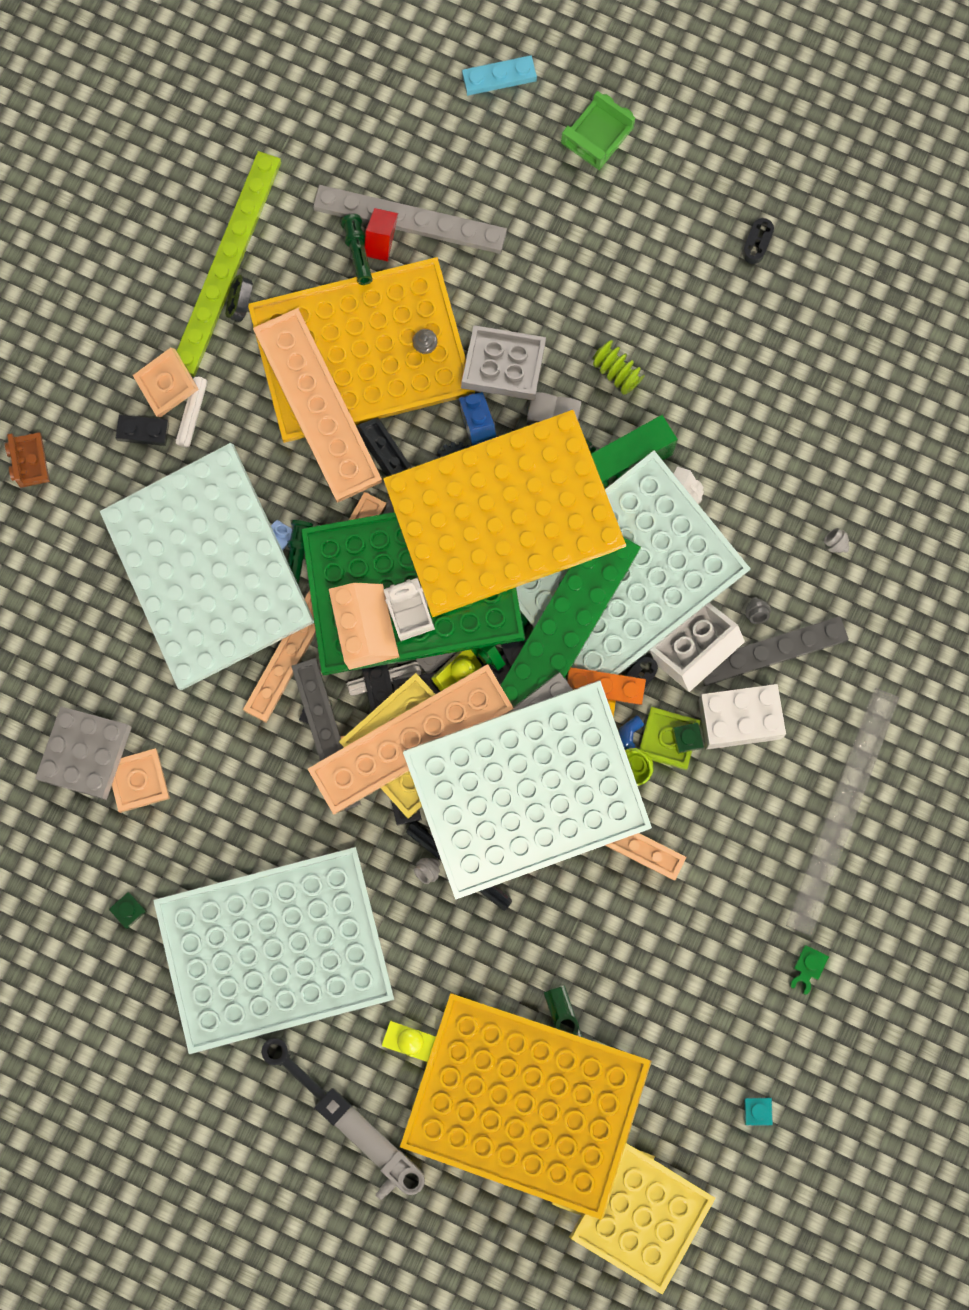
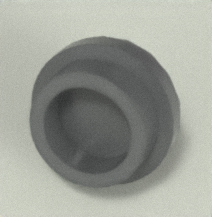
M421 329L413 337V346L419 353L429 354L437 347V337L433 331Z
M757 597L751 599L745 610L746 617L753 624L766 622L771 612L769 604Z

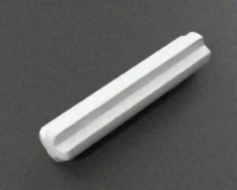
M202 377L193 378L199 390L187 399L176 439V444L180 447H189L191 444L207 386V380Z
M418 662L389 669L392 684V680L412 677L415 673L421 675ZM364 677L347 683L351 696L367 692Z

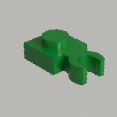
M804 945L793 968L800 973L799 976L791 980L790 988L794 989L797 982H803L805 988L802 994L807 995L811 990L810 979L819 980L829 956Z

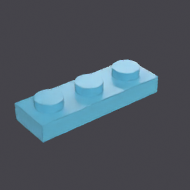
M532 55L462 70L467 96L537 81Z

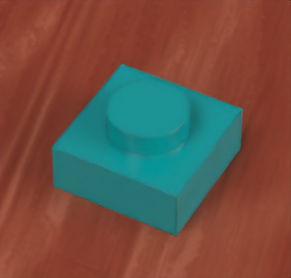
M744 1098L746 1126L773 1125L772 1098Z

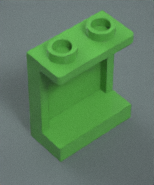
M596 91L592 103L572 127L567 126L562 132L561 144L600 170L634 129L635 117L629 109L622 108L614 103V100L609 95Z

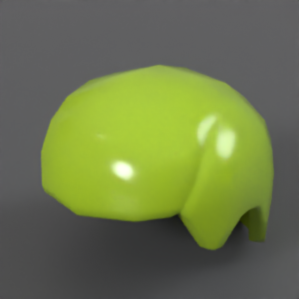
M638 748L626 749L625 752L637 786L645 784L653 774V760L646 751Z

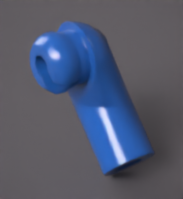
M637 715L619 728L618 732L624 750L635 748L633 735L644 726V723Z

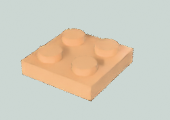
M171 347L133 375L157 417H162L199 390L177 351Z
M156 748L121 758L112 783L118 812L122 813L170 799Z

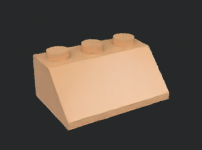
M351 583L329 589L342 654L349 670L399 658L390 613L385 601L386 596L383 584Z

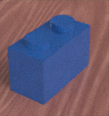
M483 392L459 398L462 418L471 446L496 438L494 422Z

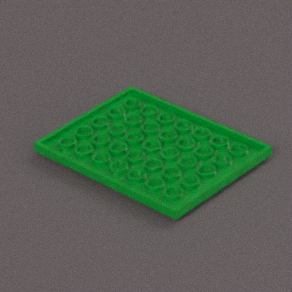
M395 512L302 529L318 652L323 676L525 640L517 588L515 587L432 617L428 606L435 630L400 641L390 614L399 658L349 670L342 654L329 589L351 583L383 584L384 589L393 584L397 585L406 582L408 579L418 578Z

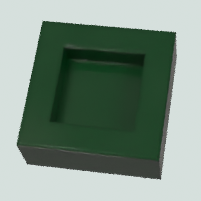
M699 723L673 727L672 730L678 754L704 748Z
M127 892L109 909L126 929L131 927L147 912L130 892Z

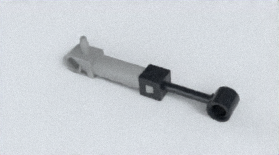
M273 1038L264 1043L261 1054L265 1062L270 1065L283 1066L319 1100V1103L314 1108L329 1123L336 1126L388 1178L376 1193L378 1199L382 1200L395 1186L408 1195L417 1194L422 1190L425 1184V1176L421 1169L402 1151L392 1145L335 1088H331L328 1093L325 1092L290 1058V1048L285 1041ZM278 1044L282 1047L283 1053L279 1059L274 1060L269 1055V1049L271 1046ZM408 1173L416 1174L419 1178L418 1186L415 1188L407 1187L404 1183L405 1175Z

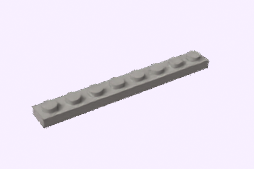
M319 185L313 206L314 211L339 217L358 214L361 216L362 222L369 223L374 208L399 213L395 230L498 254L502 253L507 234V228Z

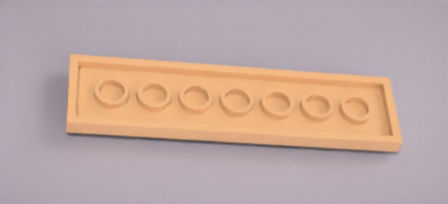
M299 309L292 310L253 328L336 502L343 501L382 483L381 476Z
M487 664L308 768V771L332 813L335 815L409 772L403 754L404 750L507 714L514 708Z

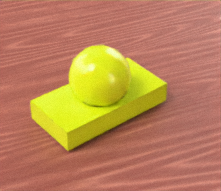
M471 650L460 651L431 679L438 689L443 691L479 670L482 665Z
M390 1021L382 1046L428 1062L436 1036Z

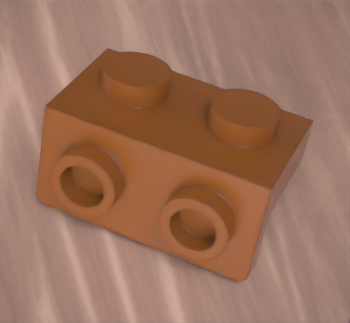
M13 433L7 434L8 442L5 443V450L7 456L11 457L12 466H9L11 480H15L20 488L50 482L41 433L15 437Z

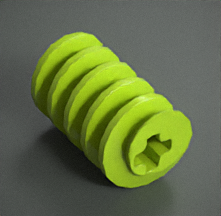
M610 340L600 347L593 356V366L595 368L601 367V374L608 373V381L615 380L614 386L616 388L622 387L621 393L626 395L643 380L645 375L639 377L638 374L641 368L638 367L632 370L634 361L631 360L625 363L627 354L618 356L620 347L618 346L612 350L613 340Z

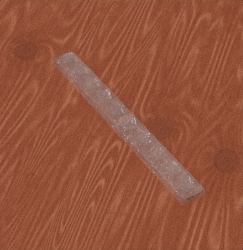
M877 688L872 692L786 924L788 928L811 936L898 703L899 697Z

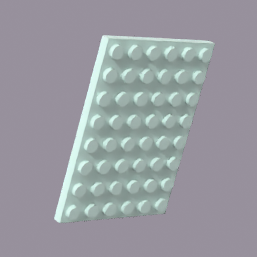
M232 443L219 448L100 511L179 690H183L314 623L306 601Z
M655 451L651 452L605 489L623 537L639 545L641 550L572 668L619 675L751 570ZM569 568L516 587L520 610L534 628Z
M601 681L590 683L403 751L455 899L652 828Z
M356 847L153 900L189 1054L394 1000Z

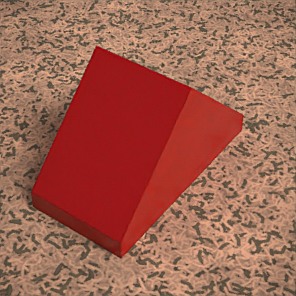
M374 208L366 229L365 250L367 257L389 261L399 213Z

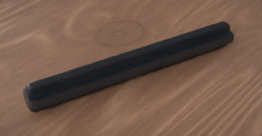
M416 822L411 823L406 833L442 862L433 836ZM495 885L479 891L503 911L507 910L512 903V899Z

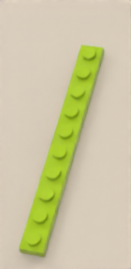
M260 151L257 152L182 336L177 353L192 377H195L229 294L231 284L240 267L280 168L281 158Z

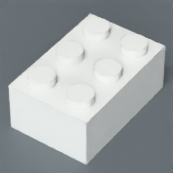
M708 603L650 649V653L657 662L658 667L690 692L745 641L739 626L711 603Z
M778 684L701 694L698 699L706 750L780 740L786 735Z

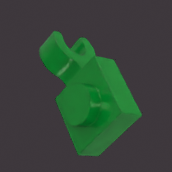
M495 646L471 649L476 657L479 656L485 665L490 664L497 670L506 665Z

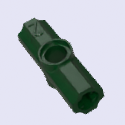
M565 985L544 992L543 994L554 1027L560 1030L561 1021L570 1020L574 1024L572 1034L582 1037L579 1022L575 1017Z

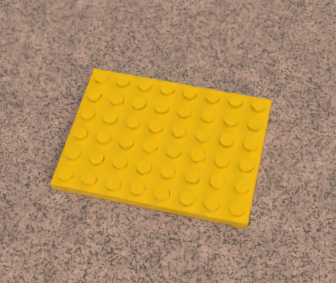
M438 257L371 273L373 281L368 285H359L357 277L248 305L254 328L292 310L299 309L355 425L365 423L377 417L381 419L475 394L474 390L461 388L466 358ZM421 329H429L437 337V347L429 354L419 353L413 346V337ZM257 339L283 443L305 438Z
M574 410L383 478L432 617L626 547L625 540Z
M450 993L400 1147L602 1220L652 1061Z

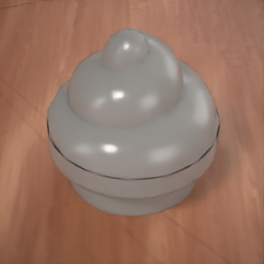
M835 528L824 538L826 549L830 552L847 553L849 551V538L844 530Z
M422 858L416 863L414 873L422 883L429 884L438 879L440 873L439 859Z

